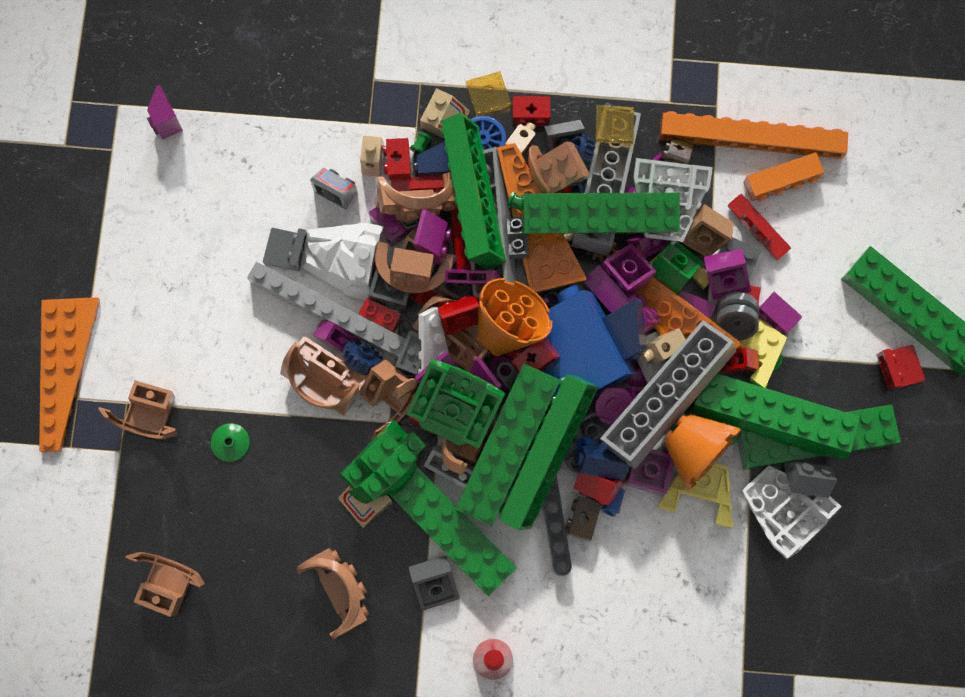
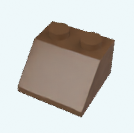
M704 204L696 211L692 225L682 243L704 257L710 256L732 240L734 223Z

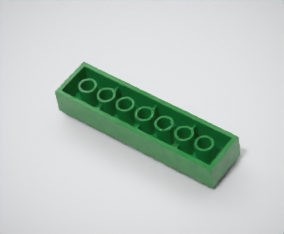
M460 112L441 120V133L445 138L446 145L444 148L449 158L448 168L452 174L451 184L455 189L456 196L454 199L459 209L458 219L462 225L463 231L461 235L466 245L465 255L468 260L487 270L506 263L479 126Z
M680 192L521 195L522 235L680 232Z
M869 246L841 280L960 376L964 375L965 321L873 247Z
M523 363L455 510L492 527L560 379Z
M566 374L560 380V389L550 402L551 408L544 415L541 422L543 425L533 438L534 444L525 455L524 459L526 461L516 474L517 480L515 485H512L508 491L509 497L499 510L500 516L498 520L518 531L532 528L599 386L579 376Z
M716 374L697 396L692 411L696 415L846 460L851 453L860 418L853 414L720 374Z
M892 405L846 412L860 417L851 453L889 447L901 443ZM740 429L741 431L738 435L737 443L743 470L830 456L745 429Z
M417 466L405 483L388 494L488 597L517 568L462 512L455 510L456 505Z

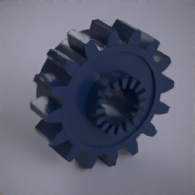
M582 134V136L575 137L572 143H574L586 168H588L594 155L593 150L596 148L594 146L596 141L593 137Z
M354 340L348 341L341 351L344 363L351 370L362 375H368L371 368L381 363L383 359L382 356H379V352L374 351V347H369L367 343L362 344L360 341L357 343Z

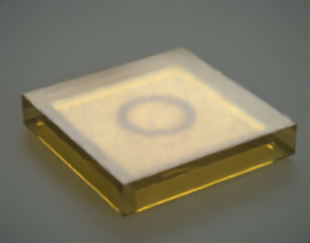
M501 71L465 81L476 116L511 107V101Z
M596 105L595 141L633 144L634 107Z

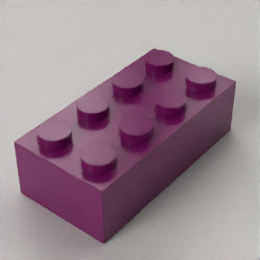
M598 265L586 277L587 281L584 283L611 313L635 299H641L643 302L645 336L661 322L657 311L652 307L649 308L645 303L646 299L640 293L627 292L604 265Z

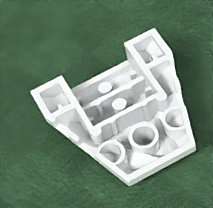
M636 158L633 177L636 193L680 192V232L644 233V237L684 241L694 220L693 217L697 209L700 208L705 193L710 188L713 167Z
M359 223L307 230L301 268L342 291L349 297L366 300L372 284L370 281L377 243L382 242L384 226Z
M771 466L764 469L742 490L743 496L771 545L787 560L794 554H797L813 539L841 508L830 496L826 498L791 493L786 473Z

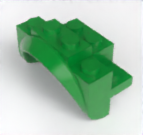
M392 420L339 476L351 487L348 491L350 495L361 503H370L390 494L407 481L416 468L420 451L426 445L413 431L406 434Z

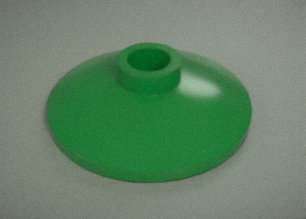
M230 423L220 426L215 430L211 438V449L214 455L225 462L240 460L246 455L250 446L248 433L237 424ZM231 438L232 444L226 445V440Z

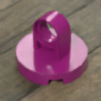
M612 385L605 387L595 398V413L602 422L612 425L633 401L632 397L621 386Z

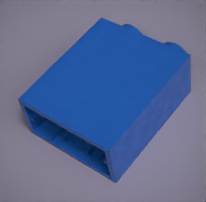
M577 285L560 292L556 296L560 303L549 309L548 315L552 321V328L546 337L560 357L543 372L560 380L566 374L579 376L599 386L594 396L605 387L616 385L635 375L636 373L629 359L623 360L602 320L606 315L595 294L591 291H580ZM533 354V356H534L533 361H536V360H535V357H536L537 355H536V354ZM558 384V386H557V388H556V391H555L554 395H557V393H558V391H559V389H560V388H559V384Z

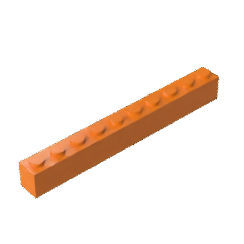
M673 111L663 113L660 121L659 140L671 141L675 137L692 144L796 155H809L816 152L818 157L843 159L848 150V132L841 129L807 128L804 125L787 126L786 123L769 124L767 121L751 122L748 119L732 120L729 117L720 119L714 118L711 115L701 117L695 116L692 113L682 115Z

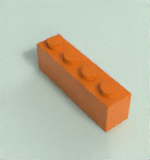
M815 152L748 175L743 182L751 202L755 200L761 202L768 199L770 195L775 194V196H779L790 188L796 190L805 183L814 184L821 180L820 178L825 172Z

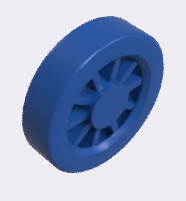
M487 116L471 119L481 128L480 136L483 150L492 148L491 145L497 147L505 146L506 133L503 126L497 120Z

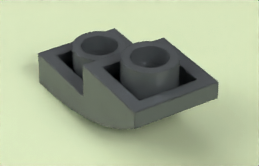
M507 218L509 258H528V234L522 235V218Z

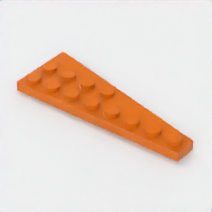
M516 143L497 147L508 197H510L513 191L519 196L523 194H541L542 192L537 186ZM511 207L513 218L521 217V211ZM528 234L529 257L523 258L529 288L534 292L540 293L587 281L564 234Z
M654 276L650 283L636 291L637 294L640 293L646 299L645 303L649 308L652 307L659 314L658 318L661 322L655 326V329L660 335L680 328L684 338L687 339L703 320L733 340L736 349L742 345L737 339Z
M98 297L42 300L39 452L62 451L68 419L71 416L73 400L77 393L76 388L85 363L86 350L89 339L91 340L93 323L97 317L96 312L98 304H100Z

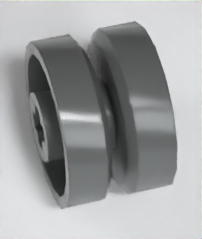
M733 292L719 299L716 307V324L738 341L747 340L758 332L759 304L752 295L743 292Z

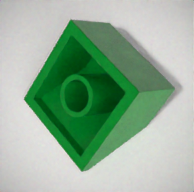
M671 241L651 266L656 270L654 277L678 294L703 264V261L678 241Z

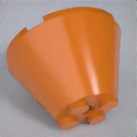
M505 278L491 280L483 287L480 293L478 334L476 338L495 356L540 342L547 337L552 328V321L548 315L550 312L549 308L536 292L518 281L511 283L505 281Z
M690 414L689 416L683 415L676 423L678 425L676 430H670L664 437L666 441L665 446L688 491L697 484L696 482L701 477H704L732 444L733 439L731 437H737L741 431L738 427Z

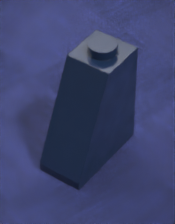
M445 141L417 155L418 162H414V172L418 173L419 177L440 176L451 172L448 168L449 158L444 148L446 145Z
M635 299L602 318L623 360L631 359V361L640 358L642 356L641 353L646 350L643 302L641 299Z
M604 444L582 446L580 453H577L575 458V464L582 474L622 481L625 480L630 465L606 448Z

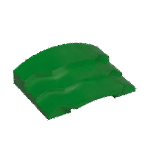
M431 359L406 415L417 419L422 429L439 435L458 446L468 443L476 448H480L505 393L489 382L463 369Z

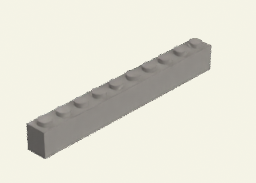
M256 261L247 276L250 284L319 320L323 319L337 324L358 340L398 360L406 340L405 338Z

